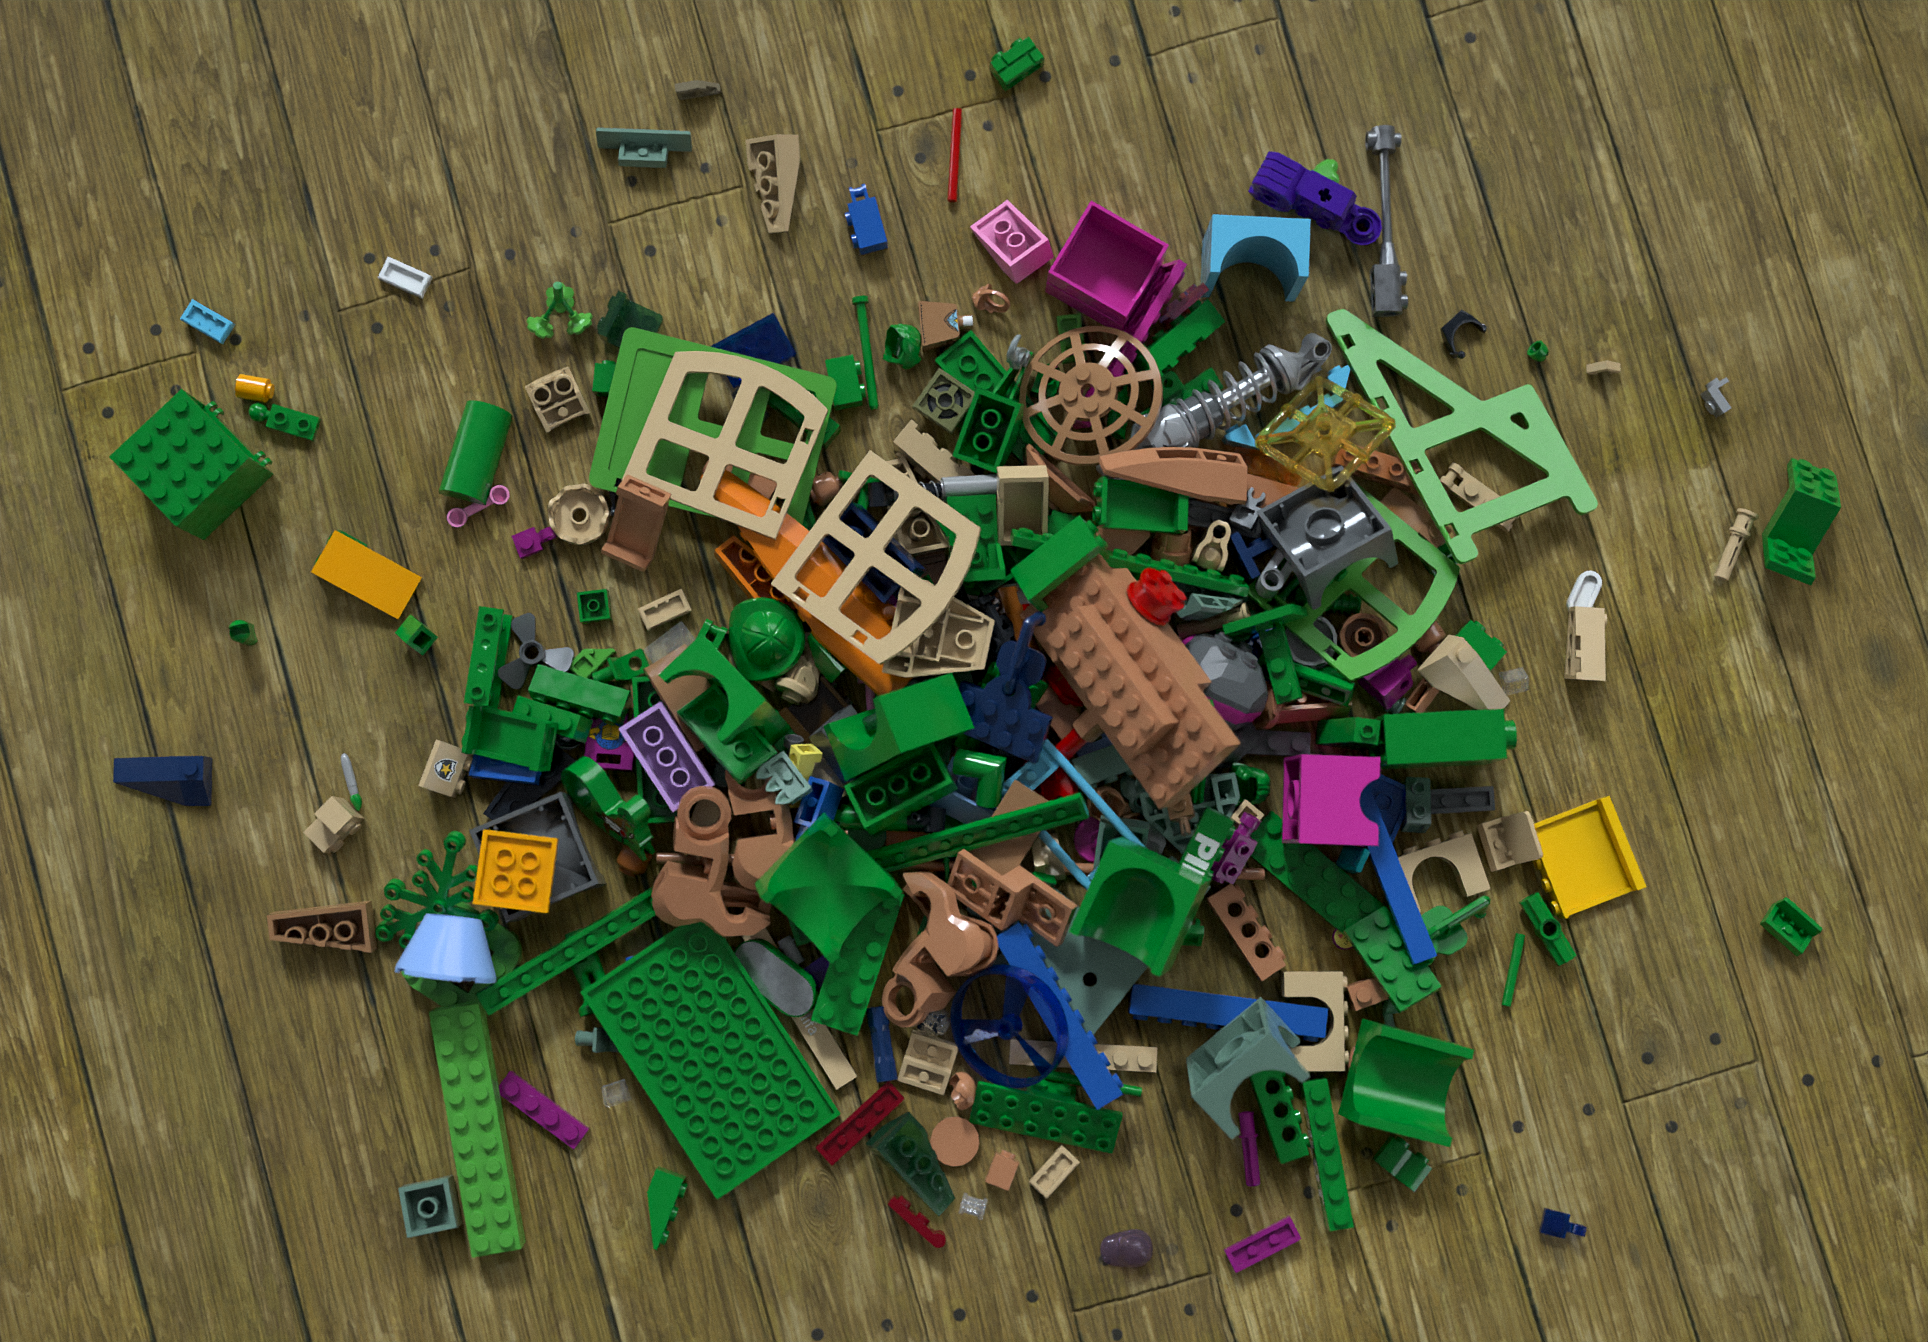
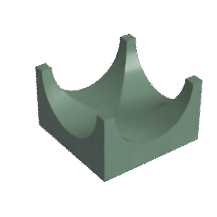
M1260 997L1186 1058L1193 1099L1233 1139L1239 1134V1129L1233 1122L1230 1114V1101L1233 1098L1232 1095L1236 1087L1245 1078L1264 1070L1283 1071L1293 1075L1301 1082L1310 1077L1309 1072L1287 1046L1288 1044L1294 1048L1300 1043V1039Z

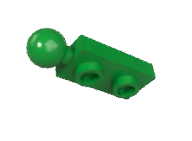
M254 403L248 411L253 421L262 422L266 419V427L313 442L321 421L319 417L276 404H272L269 411L264 404Z

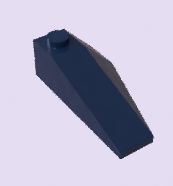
M207 756L114 758L113 783L184 806H211L212 758Z

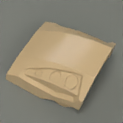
M569 367L556 370L525 386L546 433L572 419L590 413Z

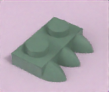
M784 751L764 763L757 771L756 779L771 777L766 785L765 790L767 792L781 790L776 797L775 804L784 805L791 803L793 805L812 792V787Z

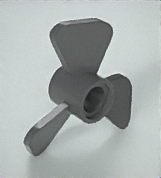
M526 613L512 620L511 627L523 644L519 649L520 658L500 667L498 670L499 677L513 689H521L530 667H536L538 664L542 665L544 662L560 671L567 672L570 670L575 655L574 651L569 647L546 650L542 644L535 641L536 618L533 614ZM533 647H537L539 650L537 658L530 660L528 658V651Z

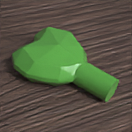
M1326 159L1315 167V172L1339 183V176L1336 173L1338 163L1335 160Z

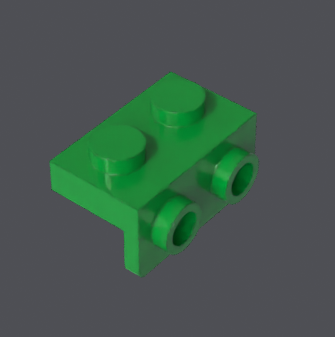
M1787 897L1772 904L1760 923L1764 929L1796 957L1803 954L1811 939L1823 930L1814 919L1809 917Z

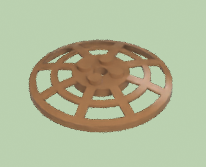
M1080 327L1060 334L1049 341L1029 363L1020 387L1019 403L1024 404L1022 420L1032 440L1054 459L1077 466L1100 465L1098 461L1099 456L1134 450L1145 440L1159 417L1163 400V385L1156 361L1149 350L1138 339L1112 327ZM1086 332H1105L1117 335L1118 338L1111 347L1102 344L1082 345L1080 334ZM1070 337L1072 348L1061 353L1049 366L1038 362L1053 346ZM1127 341L1132 343L1143 354L1150 370L1135 372L1130 361L1119 352ZM1100 351L1105 352V355L1099 364L1086 363L1083 352ZM1074 355L1075 367L1066 374L1056 369L1063 360ZM1114 358L1124 365L1128 372L1127 375L1113 377L1107 368ZM1034 370L1043 374L1039 387V402L1026 408V388L1029 377ZM1049 378L1061 382L1059 395L1046 399V388ZM1153 380V402L1146 418L1134 410L1139 397L1138 382ZM1131 384V395L1126 406L1117 401L1118 387ZM1085 388H1095L1094 394L1091 397L1082 396ZM1061 404L1068 413L1062 426L1053 419L1049 412L1050 408ZM1111 410L1121 414L1120 418L1105 429L1102 428L1100 418L1107 415ZM1042 412L1047 423L1058 433L1052 446L1047 444L1037 434L1029 417ZM1077 419L1080 421H1090L1093 432L1079 433L1073 432L1071 429ZM1128 419L1141 426L1139 431L1130 440L1118 448L1109 451L1105 437L1118 431ZM1067 438L1077 441L1096 440L1099 454L1094 456H1077L1066 454L1061 449Z

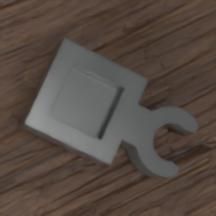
M1252 487L1247 492V502L1245 505L1237 504L1229 519V524L1252 533L1259 520L1257 511L1261 509L1259 506H1262L1266 501V494L1264 492L1259 498H1253L1252 496L1255 492Z

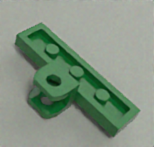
M1212 367L1201 372L1185 384H1182L1177 374L1173 371H1162L1164 376L1161 377L1163 385L1161 408L1169 403L1177 405V399L1185 400L1192 396L1193 389L1198 390L1200 393H1210L1207 385L1209 380L1215 382L1220 390L1224 387ZM1165 379L1167 380V385H1166V386H1164V380H1165ZM1150 382L1154 391V382ZM1151 406L1140 412V414H1148L1151 410Z

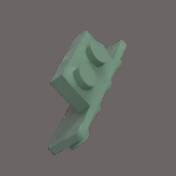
M596 128L598 148L619 149V166L666 168L668 151H692L690 131Z

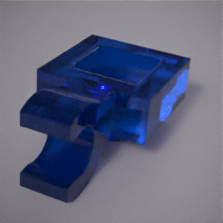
M1544 1207L1539 1232L1565 1239L1567 1232L1585 1237L1587 1227L1569 1222L1570 1214Z

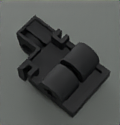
M961 584L954 597L995 620L986 659L987 663L998 657L999 650L1004 643L1011 641L1010 638L1014 635V627L1007 616H999L996 609L999 607V604L993 605L991 602L996 599L995 595L990 596V594H986L970 601L963 584Z

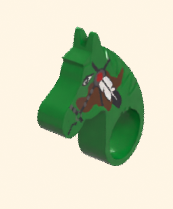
M586 756L579 758L561 772L562 784L568 795L580 811L597 827L617 841L627 845L643 862L647 859L644 849L651 855L655 853L650 842L653 836H651L648 827L650 808L641 796L635 795L625 802L605 771L594 760Z

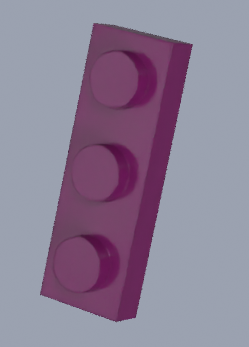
M1287 1216L1225 1248L1224 1251L1235 1273L1301 1240V1237L1291 1217Z

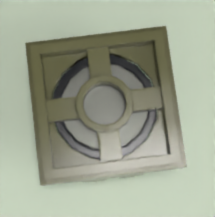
M939 368L913 404L912 409L952 435L957 426H960L965 416H967L975 392Z

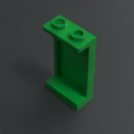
M1102 476L1094 483L1093 495L1097 497V503L1093 508L1092 519L1096 521L1097 528L1182 534L1187 531L1189 496L1129 480L1108 479V476Z
M1080 515L1077 516L1010 570L1027 600L1040 612L1049 607L1044 597L1098 554H1101L1106 560L1110 557L1106 551L1108 544L1100 535H1096L1099 530L1091 520L1086 522Z
M469 706L465 717V734L461 741V752L463 754H476L522 765L536 772L550 771L558 722L493 707Z

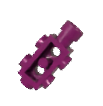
M1244 812L1239 820L1241 823L1235 829L1231 839H1225L1221 847L1225 851L1219 863L1214 861L1210 869L1214 871L1211 878L1219 883L1226 881L1234 884L1258 843L1250 835L1253 830H1257L1261 821L1247 812Z

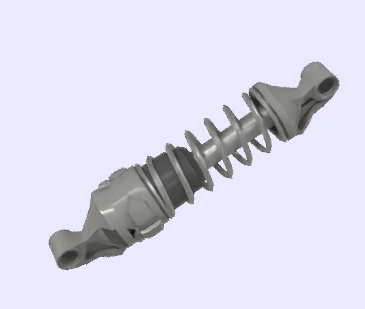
M1310 333L1302 340L1300 351L1297 353L1289 352L1270 344L1260 350V353L1255 352L1254 361L1259 370L1253 374L1245 363L1239 362L1238 367L1243 379L1236 382L1228 371H1224L1223 378L1228 387L1221 392L1216 383L1209 380L1207 385L1210 393H1200L1198 390L1193 389L1192 396L1185 400L1178 398L1177 405L1169 403L1162 407L1153 429L1134 450L1160 447L1197 448L1200 440L1204 438L1211 440L1214 438L1216 428L1227 431L1230 427L1231 418L1243 421L1246 416V409L1258 412L1261 409L1262 400L1269 403L1275 402L1277 391L1288 394L1294 390H1304L1311 376L1322 370L1320 366L1331 354V343L1315 333ZM1271 385L1273 397L1268 399L1260 391ZM1256 394L1258 406L1252 408L1244 400ZM1240 403L1242 416L1237 417L1229 409ZM1224 412H1225L1227 424H1226L1225 426H1221V425L1223 424V421H1224ZM1137 423L1132 426L1130 439L1141 428ZM1096 465V470L1100 475L1108 476L1104 474L1100 465ZM1108 476V479L1125 480L1118 477Z

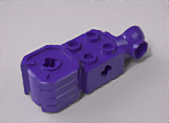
M1268 152L1248 190L1256 200L1281 212H1289L1292 208L1299 216L1315 220L1316 224L1324 229L1337 230L1345 234L1352 243L1358 245H1368L1376 241L1382 230L1381 219L1376 212L1355 204L1357 197L1355 192L1314 170L1306 169L1298 162L1278 152ZM1356 224L1365 225L1367 231H1359L1356 228Z

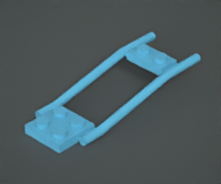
M1047 738L1039 761L1036 764L1027 761L1003 783L1002 797L1005 796L1014 780H1018L1031 790H1034L1060 766L1124 838L1146 848ZM1046 830L1041 831L1039 834L1040 839L1078 882L1088 890L1097 867L1086 876Z

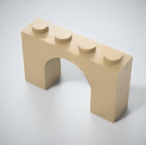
M1463 830L1449 834V840L1441 842L1440 838L1426 842L1427 847L1418 850L1417 846L1404 849V855L1398 856L1420 912L1421 909L1412 885V876L1417 865L1429 857L1442 859L1450 865L1455 874L1462 897H1468L1490 889L1471 833L1464 834Z
M1281 971V996L1317 998L1328 1008L1330 1015V1027L1325 1038L1311 1045H1297L1294 1048L1287 1045L1307 1071H1345V1065L1349 1064L1348 1050H1345L1344 1041L1348 1040V1027L1344 1026V1016L1348 1014L1347 1001H1344L1343 991H1346L1347 977L1343 976L1341 971Z

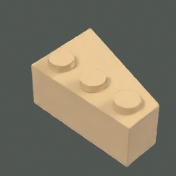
M1569 607L1564 679L1606 681L1605 627L1607 625V615L1604 614V608Z

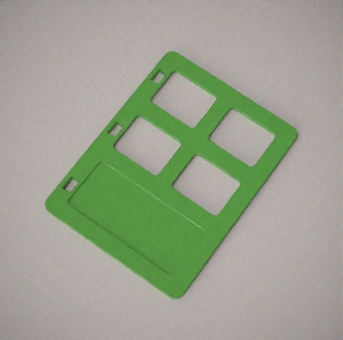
M634 327L625 330L589 474L590 484L596 488L612 492L617 491V486H615L618 478L622 479L675 352L705 351L729 354L761 363L779 371L796 381L806 390L815 392L816 398L828 409L827 416L787 513L803 526L837 389L836 381L829 376ZM689 373L683 382L669 416V421L711 438H718L723 426L699 419L709 373ZM761 387L756 393L736 442V447L754 454L762 453L788 460L794 444L764 437L761 434L771 392ZM808 430L806 444H808L813 431ZM660 440L648 466L647 474L681 487L690 450L666 440ZM733 466L731 473L748 484L751 473ZM673 500L669 502L671 507L715 517Z

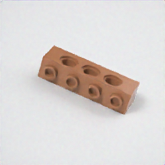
M1341 441L1337 445L1330 469L1342 465L1349 471L1350 475L1392 488L1396 486L1399 490L1419 495L1399 458L1345 441ZM1410 463L1416 474L1422 472L1417 463Z
M1228 883L1205 898V900L1257 979L1263 981L1286 966L1283 961L1286 956L1279 946L1274 947L1269 940L1272 938L1271 933L1265 925L1260 926L1256 920L1259 917L1252 905H1246L1242 899L1245 897V894L1239 885L1234 886ZM1231 903H1236L1240 908V912L1236 917H1232L1228 913V906ZM1246 923L1253 927V934L1248 938L1244 937L1241 932L1242 926ZM1259 944H1263L1267 948V953L1263 958H1259L1255 954V948Z

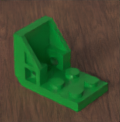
M996 494L946 497L947 505L981 528L975 555L963 581L1006 579L1001 544L998 543ZM948 529L949 558L957 537L950 529Z

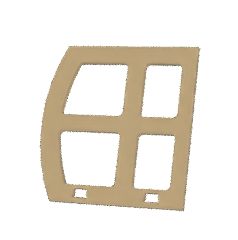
M675 352L622 480L627 474L671 493L670 500L776 540L827 416L828 409L796 381L761 363L718 352ZM689 373L725 375L742 380L718 438H711L669 421L673 406L686 375ZM761 387L781 397L805 417L785 464L777 463L736 447V442L756 393ZM805 429L813 431L808 444L801 441ZM660 440H666L709 457L708 465L696 491L687 490L647 474L648 466ZM727 466L737 467L777 483L776 490L764 517L755 516L714 499ZM777 498L785 500L780 513L773 511Z
M870 450L780 570L771 585L878 664L882 665L917 641L946 610L969 571L977 549L981 528ZM871 476H875L895 490L899 497L868 538H864L841 522L840 517ZM915 508H920L957 536L948 563L936 586H930L885 553L886 546ZM827 535H831L852 550L855 556L827 595L821 598L798 582L796 576ZM872 567L877 568L922 602L921 606L906 621L882 639H876L841 613L843 604ZM800 588L810 594L806 602L795 595ZM858 630L868 637L864 645L853 637Z

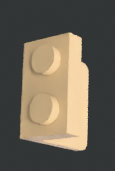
M1528 811L1476 825L1491 872L1543 857L1534 822Z

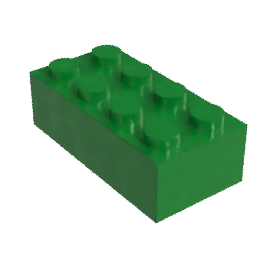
M934 743L915 748L844 786L864 829L870 835L958 789Z

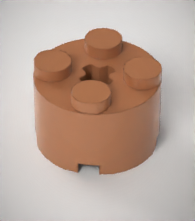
M1357 613L1349 617L1339 626L1336 633L1337 646L1350 657H1356L1388 639V630L1385 623L1376 615ZM1364 634L1366 638L1364 639V642L1360 643L1358 641V638L1360 635Z

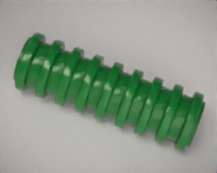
M1297 587L1294 591L1293 604L1304 606L1307 603L1305 593L1301 590V587ZM1344 592L1325 612L1331 610L1332 613L1339 611V614L1346 612L1347 615L1351 613L1355 615L1360 613L1362 600L1357 595L1353 596L1352 593L1346 595Z

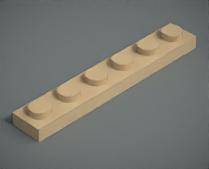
M1010 1039L1009 1064L1072 1068L1056 1041ZM1110 1044L1094 1045L1099 1054L1104 1052L1111 1063L1108 1066L1109 1070L1156 1072L1157 1047Z

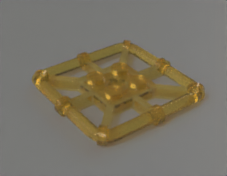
M1316 376V379L1309 382L1288 404L1285 403L1281 407V411L1255 438V446L1264 454L1285 466L1288 472L1296 473L1315 486L1328 490V492H1333L1362 463L1365 464L1370 460V455L1396 428V422L1387 413L1363 400V396L1360 394H1353L1329 379ZM1323 388L1328 389L1347 402L1336 411L1325 404ZM1317 389L1318 405L1307 416L1297 410L1304 400ZM1354 408H1359L1376 419L1354 422L1346 416ZM1292 417L1300 422L1293 431L1272 434L1287 418ZM1327 429H1329L1328 434H1320V430L1326 431ZM1381 429L1363 449L1349 441L1358 432ZM1296 442L1302 448L1291 459L1270 445ZM1342 448L1354 455L1355 458L1333 479L1331 459ZM1311 452L1324 460L1326 480L1300 465Z

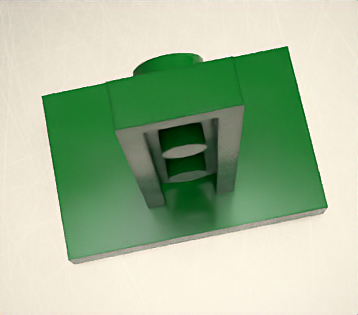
M1288 604L1223 625L1225 635L1243 637L1258 632L1278 705L1303 698L1283 625L1308 617L1307 608L1295 604Z

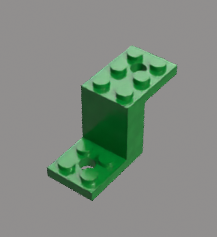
M1791 458L1787 464L1789 488L1762 532L1765 568L1811 586L1816 579L1813 554L1841 509L1837 477L1833 471L1827 468L1820 469L1812 466L1810 462L1804 459L1797 460Z

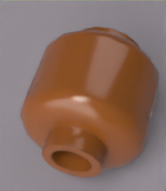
M623 845L617 857V863L620 866L619 870L632 877L642 875L646 872L653 855L644 849L647 859L643 862L627 845Z

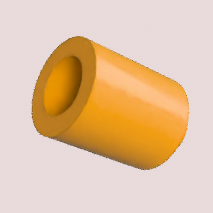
M240 374L236 380L235 395L237 398L266 403L274 395L275 387L271 384L270 379Z

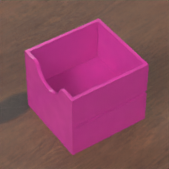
M1090 201L1048 272L1045 292L1106 327L1124 331L1162 267L1169 245L1097 203Z
M1301 754L1284 758L1282 843L1378 846V825L1364 816L1359 800L1363 788L1371 781L1377 780L1380 776V757Z

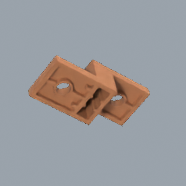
M965 849L958 852L947 883L954 889L955 896L959 901L1001 931L1020 920L1057 947L1063 944L1077 909L1076 904L1020 865L1002 876ZM971 879L975 881L977 888L972 885ZM1045 908L1050 911L1051 918L1047 916Z

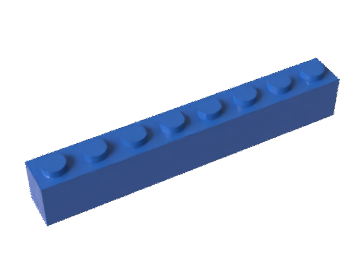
M1019 921L997 934L998 946L1098 1110L1123 1095L1120 1088L1124 1085L1117 1073L1112 1075L1109 1071L1108 1066L1111 1063L1104 1052L1099 1054L1094 1045L1098 1044L1091 1030L1086 1032L1082 1026L1085 1020L1079 1010L1073 1011L1069 1002L1072 1001V998L1066 988H1059L1056 983L1059 977L1052 966L1047 968L1043 960L1047 957L1040 945L1035 947L1030 938L1034 937L1028 925L1022 926Z
M1134 984L1130 988L1128 1013L1133 1014V1019L1148 1020V1016L1158 1017L1157 1022L1172 1024V1019L1182 1020L1181 1025L1195 1027L1197 1022L1206 1023V1028L1220 1030L1221 1025L1226 1026L1258 999ZM1264 1000L1294 1034L1303 1035V1040L1318 1042V1037L1325 1038L1328 1008Z

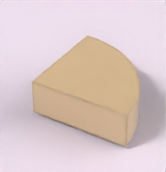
M1606 360L1586 365L1587 373L1592 375L1605 371L1609 374L1621 372L1620 363Z

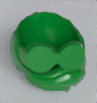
M899 323L891 325L886 331L883 360L899 365L903 369H910L919 364L922 360L919 356L922 343L920 332L916 327L908 324ZM892 354H894L895 356H897L898 359H895L894 357H892Z

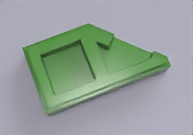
M613 648L583 649L573 659L570 670L575 675L590 679L592 673L597 672L616 651Z

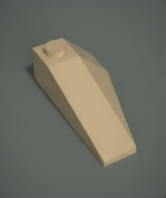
M776 134L747 139V164L749 170L754 172L757 183L754 184L756 192H760L763 201L761 209L768 232H786L789 229L800 162L798 135Z

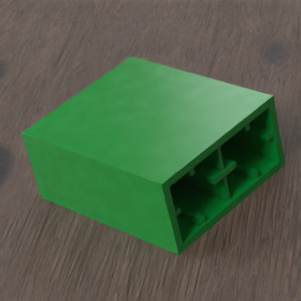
M1504 709L1384 714L1375 718V720H1381L1378 745L1369 748L1368 752L1369 757H1380V770L1486 765L1507 759V750H1515L1517 730L1514 720L1504 719Z

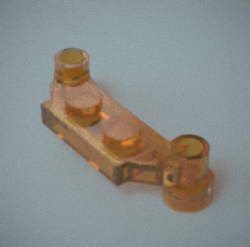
M1236 446L1234 452H1232L1239 453L1247 466V474L1275 478L1283 484L1297 487L1302 481L1301 472L1296 468H1290L1282 459L1283 454ZM1287 477L1293 478L1294 483L1288 482Z

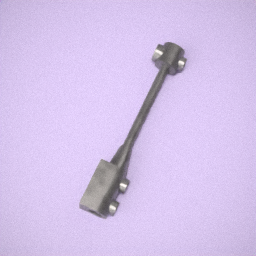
M1391 125L1373 127L1371 131L1366 132L1365 136L1366 150H1372V154L1379 155L1383 238L1380 264H1374L1370 270L1372 317L1398 316L1402 314V309H1407L1408 297L1407 295H1402L1401 286H1406L1407 273L1406 271H1401L1394 243H1392L1389 155L1396 152V147L1401 146V133H1395V127Z

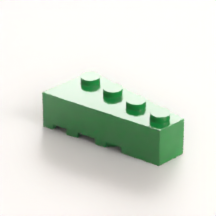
M1209 299L1203 301L1196 300L1188 307L1189 312L1184 316L1179 314L1169 322L1171 324L1170 328L1166 331L1161 329L1151 337L1153 342L1146 348L1156 361L1161 377L1164 376L1162 371L1166 372L1179 363L1177 358L1189 354L1195 349L1198 341L1202 342L1225 322ZM1136 349L1137 355L1132 364L1139 372L1150 370L1143 354Z

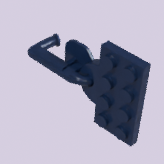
M1036 612L1024 620L1017 642L1008 641L1001 646L996 660L1001 676L991 680L985 688L965 680L961 682L959 687L960 694L974 726L973 729L963 734L1034 764L1039 761L1053 717L1031 708L1032 697L1028 688L1041 681L1046 668L1045 656L1040 651L1029 647L1035 626H1042L1046 622V616L1043 612Z

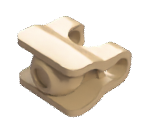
M1216 520L1210 524L1208 529L1204 530L1200 543L1192 551L1191 564L1196 563L1198 567L1206 570L1223 571L1227 561V544L1231 534V529L1227 522ZM1215 526H1222L1225 529V533L1220 532V539L1213 536Z

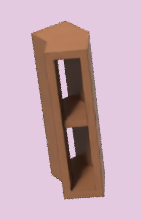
M1423 677L1405 702V710L1410 713H1424L1440 690L1432 687ZM1427 689V691H1426L1425 694L1422 696V698L1420 699V701H1419V702L1417 703V705L1414 707L1413 705L1416 703V701L1418 700V698L1421 696V694L1424 692V690Z

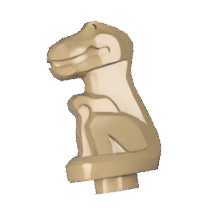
M804 631L805 646L801 658L791 670L785 673V676L776 679L775 688L782 693L781 697L795 705H799L800 702L808 704L816 697L821 672L815 666L807 639L811 634L809 631Z

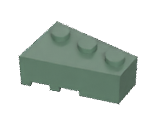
M1114 745L1069 761L1093 789L1097 788L1096 783L1103 781L1104 784H1108L1118 780L1117 775L1122 773L1125 774V777L1134 774Z

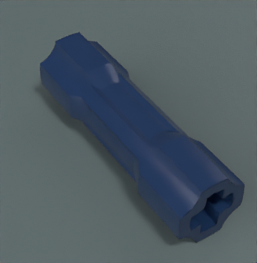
M884 1006L867 1008L868 1026L871 1032L875 1059L877 1082L896 1080L897 1071L892 1051L889 1019L884 1012Z

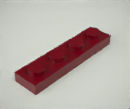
M887 1081L815 1148L831 1166L834 1165L895 1109L905 1097L890 1081Z

